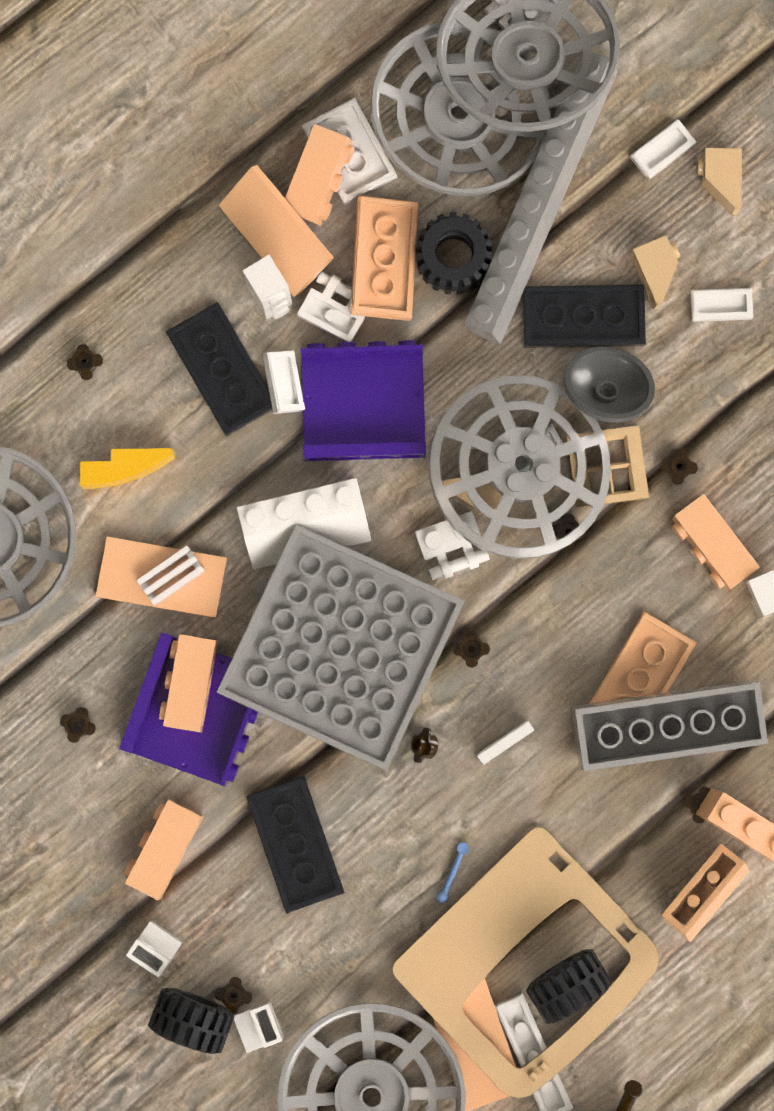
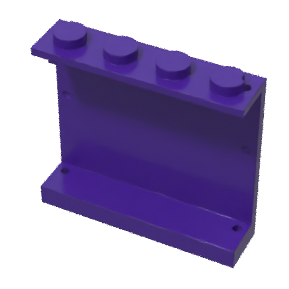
M404 340L399 341L396 346H386V342L373 341L368 342V346L356 347V343L342 342L337 344L338 347L325 348L323 343H311L307 345V348H301L303 402L305 407L303 410V458L305 462L426 458L423 345H416V341Z
M161 632L119 749L226 787L228 781L233 783L239 765L234 763L238 752L243 754L250 738V736L245 735L248 724H255L259 712L217 693L233 658L216 653L202 733L163 726L164 720L159 719L162 701L167 702L169 689H165L167 671H173L175 659L170 658L173 640L178 641V639Z

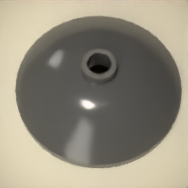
M599 346L579 352L570 360L564 374V387L571 402L586 415L600 421L620 423L636 419L647 411L655 394L654 379L646 365L629 352L614 347Z

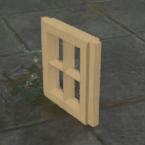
M639 426L602 430L606 443L611 440L624 439L627 461L610 463V468L628 467L631 490L614 492L611 472L609 489L604 505L649 498ZM594 431L578 433V437L580 438L593 434ZM572 453L569 454L572 481L575 482L577 461L576 454ZM586 459V474L583 487L591 491L588 472L603 471L602 465L587 466ZM578 498L576 500V508L590 507V505Z

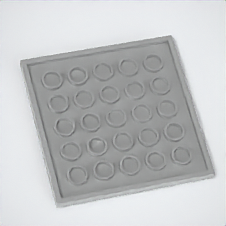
M296 524L217 693L387 771L465 601Z

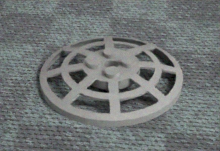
M456 0L442 21L437 38L436 53L439 73L446 90L465 112L477 120L496 128L532 132L554 128L570 122L584 114L603 96L614 78L618 65L620 46L618 28L613 14L604 0H585L595 9L605 26V29L588 35L580 20L568 11L573 0H559L557 4L542 0H508L507 4L490 11L479 22L464 12L476 0ZM538 10L548 12L551 15L544 24L536 21H525L523 11ZM511 13L513 24L505 28L499 35L488 29L497 19ZM564 20L573 28L579 39L563 44L561 37L555 30L560 22ZM458 22L471 32L465 48V63L447 64L448 40L454 25ZM479 39L493 46L492 60L474 63L475 49ZM609 40L610 60L602 83L586 79L592 60L591 47ZM532 51L536 54V57L526 61L520 55L523 52ZM583 51L582 65L578 75L563 69L565 56ZM495 72L503 84L493 94L483 85L477 74ZM468 75L474 88L488 101L479 111L476 110L459 95L450 76ZM555 79L570 85L565 91L554 98L545 99L543 88L551 84ZM514 89L531 91L534 103H514L507 101L506 98ZM578 89L594 94L573 111L554 119L551 118L549 108L566 101ZM501 107L516 112H536L539 122L516 123L495 119L490 116Z
M442 22L415 30L401 39L389 51L380 65L373 84L371 116L376 136L384 152L393 164L407 177L439 193L454 196H477L492 193L508 186L520 178L533 165L548 129L532 132L500 129L477 120L467 112L465 119L459 120L454 118L451 114V109L460 106L452 99L443 84L437 68V55L432 57L425 44V40L438 37ZM456 22L450 35L469 36L471 32ZM488 27L489 30L493 31L497 35L501 33L497 30ZM479 39L477 42L474 63L486 61L479 58L484 42L482 39ZM414 47L421 63L408 74L401 89L385 83L386 75L394 62L405 51ZM523 52L520 55L523 60H532L527 52ZM447 53V64L465 63V54ZM425 72L433 85L426 99L409 93L414 82ZM495 72L487 74L499 84V86L490 90L494 94L503 82L497 77ZM468 75L450 77L459 95L476 110L479 111L488 101L474 88ZM546 86L543 88L545 99L549 100L550 97ZM514 89L507 99L510 102L519 103L515 92L516 89ZM380 94L397 101V122L402 136L387 141L380 121ZM406 105L422 111L424 126L410 132L406 121ZM511 111V122L521 123V112ZM495 112L490 117L495 118ZM490 131L507 134V139L493 155L489 153L482 143ZM431 136L436 142L444 146L441 159L438 160L428 154L418 145V142ZM517 136L535 139L533 148L525 161L507 176L497 162L510 151ZM410 147L421 160L438 169L436 182L429 181L412 171L394 152ZM471 148L480 160V162L467 165L452 164L455 149ZM486 169L496 181L488 186L473 189H458L447 186L450 172L473 173Z
M504 376L488 380L460 396L445 412L436 427L430 445L428 461L429 480L434 498L441 513L452 528L466 541L481 550L515 559L536 558L552 554L570 545L583 535L595 521L604 505L611 474L610 455L605 436L597 420L581 411L590 423L594 433L578 437L571 424L558 412L554 411L559 395L571 402L565 389L557 384L529 376ZM528 384L548 389L543 404L529 401L505 402L499 386ZM487 392L494 407L480 415L468 431L450 425L454 416L467 402L478 394ZM528 410L539 414L533 428L516 427L510 411ZM498 415L505 432L493 442L478 436L477 433L484 424ZM550 419L555 421L565 431L570 441L554 445L551 439L544 434ZM444 436L462 443L459 453V474L461 480L443 487L440 473V454ZM599 445L601 450L603 467L601 487L598 495L583 487L586 474L584 449ZM471 447L487 453L485 459L486 471L470 476L469 472ZM572 453L576 454L577 472L575 482L559 474L560 457ZM522 456L529 460V472L522 473L515 467L517 457ZM490 483L502 495L496 510L483 501L475 488ZM553 486L569 493L566 500L558 508L548 513L543 495L550 491ZM466 492L474 506L483 515L491 519L483 536L474 532L461 520L452 508L448 498ZM577 498L592 506L588 516L576 529L556 541L551 522L564 515L574 505ZM514 501H531L536 518L518 519L507 515ZM502 525L517 529L539 527L544 545L517 548L504 546L494 541Z
M0 447V575L7 586V589L0 591V600L12 597L20 611L12 616L0 618V627H4L32 616L58 593L69 574L74 560L76 523L72 506L56 478L40 463L29 456L9 448ZM13 462L21 463L35 471L50 485L53 492L38 501L26 487L10 479ZM7 489H11L21 495L30 504V507L15 515L3 506ZM58 503H61L68 527L66 553L49 549L50 527L45 512ZM36 517L39 520L41 529V546L24 542L22 526ZM20 554L37 558L30 572L18 582L11 566L17 561ZM46 561L62 564L61 571L51 588L37 602L30 605L23 590L37 578Z
M362 1003L330 1012L313 1023L300 1036L290 1050L282 1068L278 1085L277 1106L278 1111H289V1109L306 1107L308 1111H318L317 1106L335 1105L336 1111H407L409 1100H428L426 1111H436L437 1099H456L455 1111H465L466 1091L463 1073L457 1057L447 1040L434 1026L419 1015L401 1007L383 1003ZM373 1012L399 1016L416 1024L423 1030L411 1043L395 1034L375 1031ZM351 1014H361L362 1031L344 1036L332 1043L328 1048L314 1037L320 1029L337 1019ZM431 1039L439 1045L446 1056L454 1076L455 1086H436L431 1067L420 1053ZM375 1040L392 1043L402 1048L403 1051L392 1064L378 1059L375 1052ZM362 1041L363 1059L354 1062L350 1066L346 1065L335 1055L347 1045ZM305 1046L319 1059L311 1071L307 1085V1094L288 1096V1084L292 1068L299 1053ZM412 1059L417 1062L422 1070L427 1087H408L406 1079L401 1072ZM327 1064L340 1076L335 1092L316 1093L319 1076ZM369 1088L377 1089L381 1094L379 1103L376 1105L366 1104L363 1100L365 1090Z

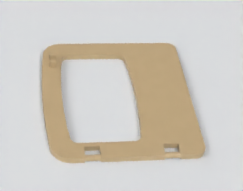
M534 828L395 961L392 971L403 987L501 1091L508 1096L522 1098L532 1095L551 1080L611 1024L656 972L659 956L657 948L649 937L637 927L593 878L562 848L555 838L544 828ZM555 852L568 864L561 872L549 860ZM576 899L627 951L629 962L612 982L609 989L573 1025L538 1056L523 1067L516 1068L465 1016L462 1010L463 1004L489 972L529 932L567 901ZM622 922L634 933V936L628 942L615 930Z

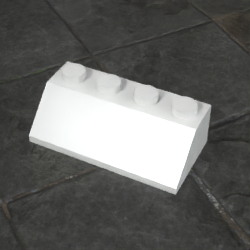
M357 478L237 507L253 570L278 563L296 524L345 547L371 541Z

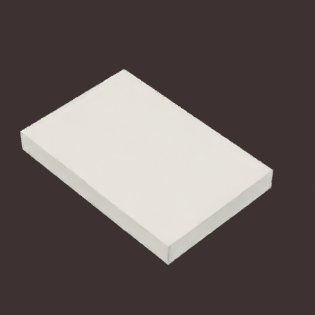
M355 98L302 125L307 138H309L313 125L316 124L345 135L353 141L354 153L350 162L344 164L341 172L343 180L337 192L344 206L356 200L359 195L364 196L397 178L394 168Z

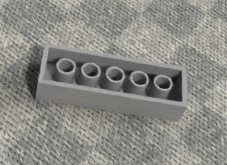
M753 679L571 706L579 767L583 771L768 744L760 682Z

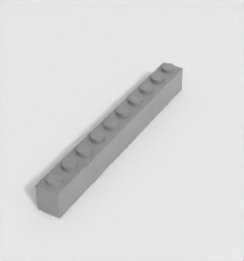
M583 51L579 57L573 74L578 75L582 65ZM592 52L591 66L586 79L602 83L609 66L610 57ZM617 70L608 89L594 106L570 122L548 129L465 321L466 327L473 335L501 344L618 73ZM578 89L570 98L559 104L554 118L563 116L580 107L594 94Z

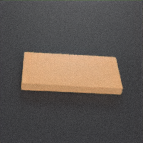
M258 165L251 167L218 205L261 258L270 255L288 284L293 297L300 295L334 258Z
M360 195L357 198L350 315L404 321L412 319L418 202Z
M107 537L95 597L217 618L228 558L192 552L205 572L154 606L137 580L180 551V549ZM184 556L147 582V585L151 586L189 559L188 556ZM191 565L153 592L154 595L158 596L196 569L194 565Z
M644 611L589 704L668 692L697 642Z
M484 978L464 1002L462 1007L463 1013L512 1066L516 1067ZM434 1020L436 1029L447 1040L455 1053L463 1073L466 1091L465 1111H470L509 1097L494 1084Z

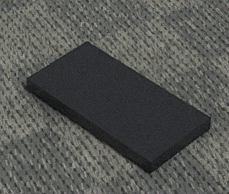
M644 285L525 286L523 291L524 348L645 346Z
M218 302L166 331L168 338L226 437L273 411L268 387Z
M305 776L246 796L286 914L345 893Z

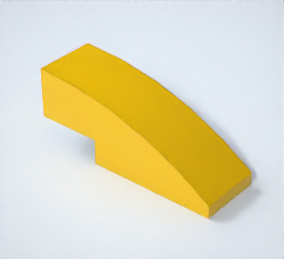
M172 448L111 449V461L80 462V486L84 490L107 488L142 478L175 459V452Z

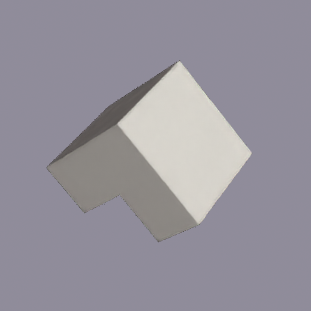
M774 570L746 582L753 598L750 602L758 619L774 612Z
M151 920L126 956L155 976L160 977L183 944V941Z
M271 1001L234 1014V1021L246 1053L283 1041L284 1035Z

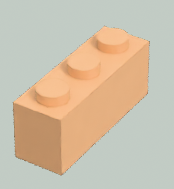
M316 124L313 125L285 199L303 220L321 226L322 220L326 221L332 208L330 200L333 192H338L342 184L343 175H341L344 164L350 162L354 153V147L352 146L353 141L347 136Z
M704 494L671 519L674 522L672 529L682 541L685 538L693 547L690 550L691 554L700 565L706 564L712 572L709 574V577L718 589L724 588L727 592L760 568Z
M179 634L178 641L173 640L170 658L175 659L173 671H167L165 689H169L167 702L162 701L159 719L164 720L163 726L202 733L218 646L216 640Z
M711 788L696 815L774 863V824L726 793Z
M171 799L166 804L161 802L153 816V819L157 822L152 832L146 830L138 847L142 848L138 859L132 858L124 872V875L128 876L125 884L156 900H160L204 816Z
M720 844L661 915L665 922L691 942L748 874L749 869L746 863L723 844Z

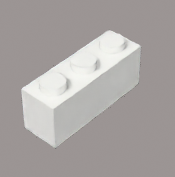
M270 255L242 270L247 288L267 320L272 316L274 319H278L290 311L289 306L292 305L289 286Z

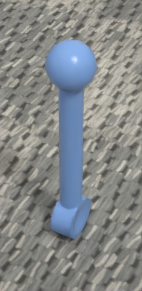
M465 842L457 845V856L442 891L436 895V899L440 903L447 902V893L462 857L469 851V846Z

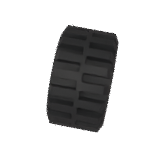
M450 212L448 217H444V214L437 216V220L434 222L431 219L427 223L426 229L421 230L416 244V262L419 274L422 273L426 284L431 283L433 285L432 289L436 291L442 289L445 290L444 294L450 295L451 291H457V294H462L465 289L471 291L476 288V284L484 280L492 257L491 239H488L486 228L482 229L477 219L474 221L469 220V215L463 213L462 217L456 216L457 212ZM457 239L469 246L472 257L465 266L452 269L445 267L437 260L436 248L446 240Z
M586 949L566 958L541 974L529 984L526 992L545 1023L550 1024L559 1022L592 1003L609 989L612 980L593 949Z
M163 988L160 991L148 1026L154 1033L171 1042L196 1051L216 1054L221 1053L235 1015L226 1007L204 997L175 988Z

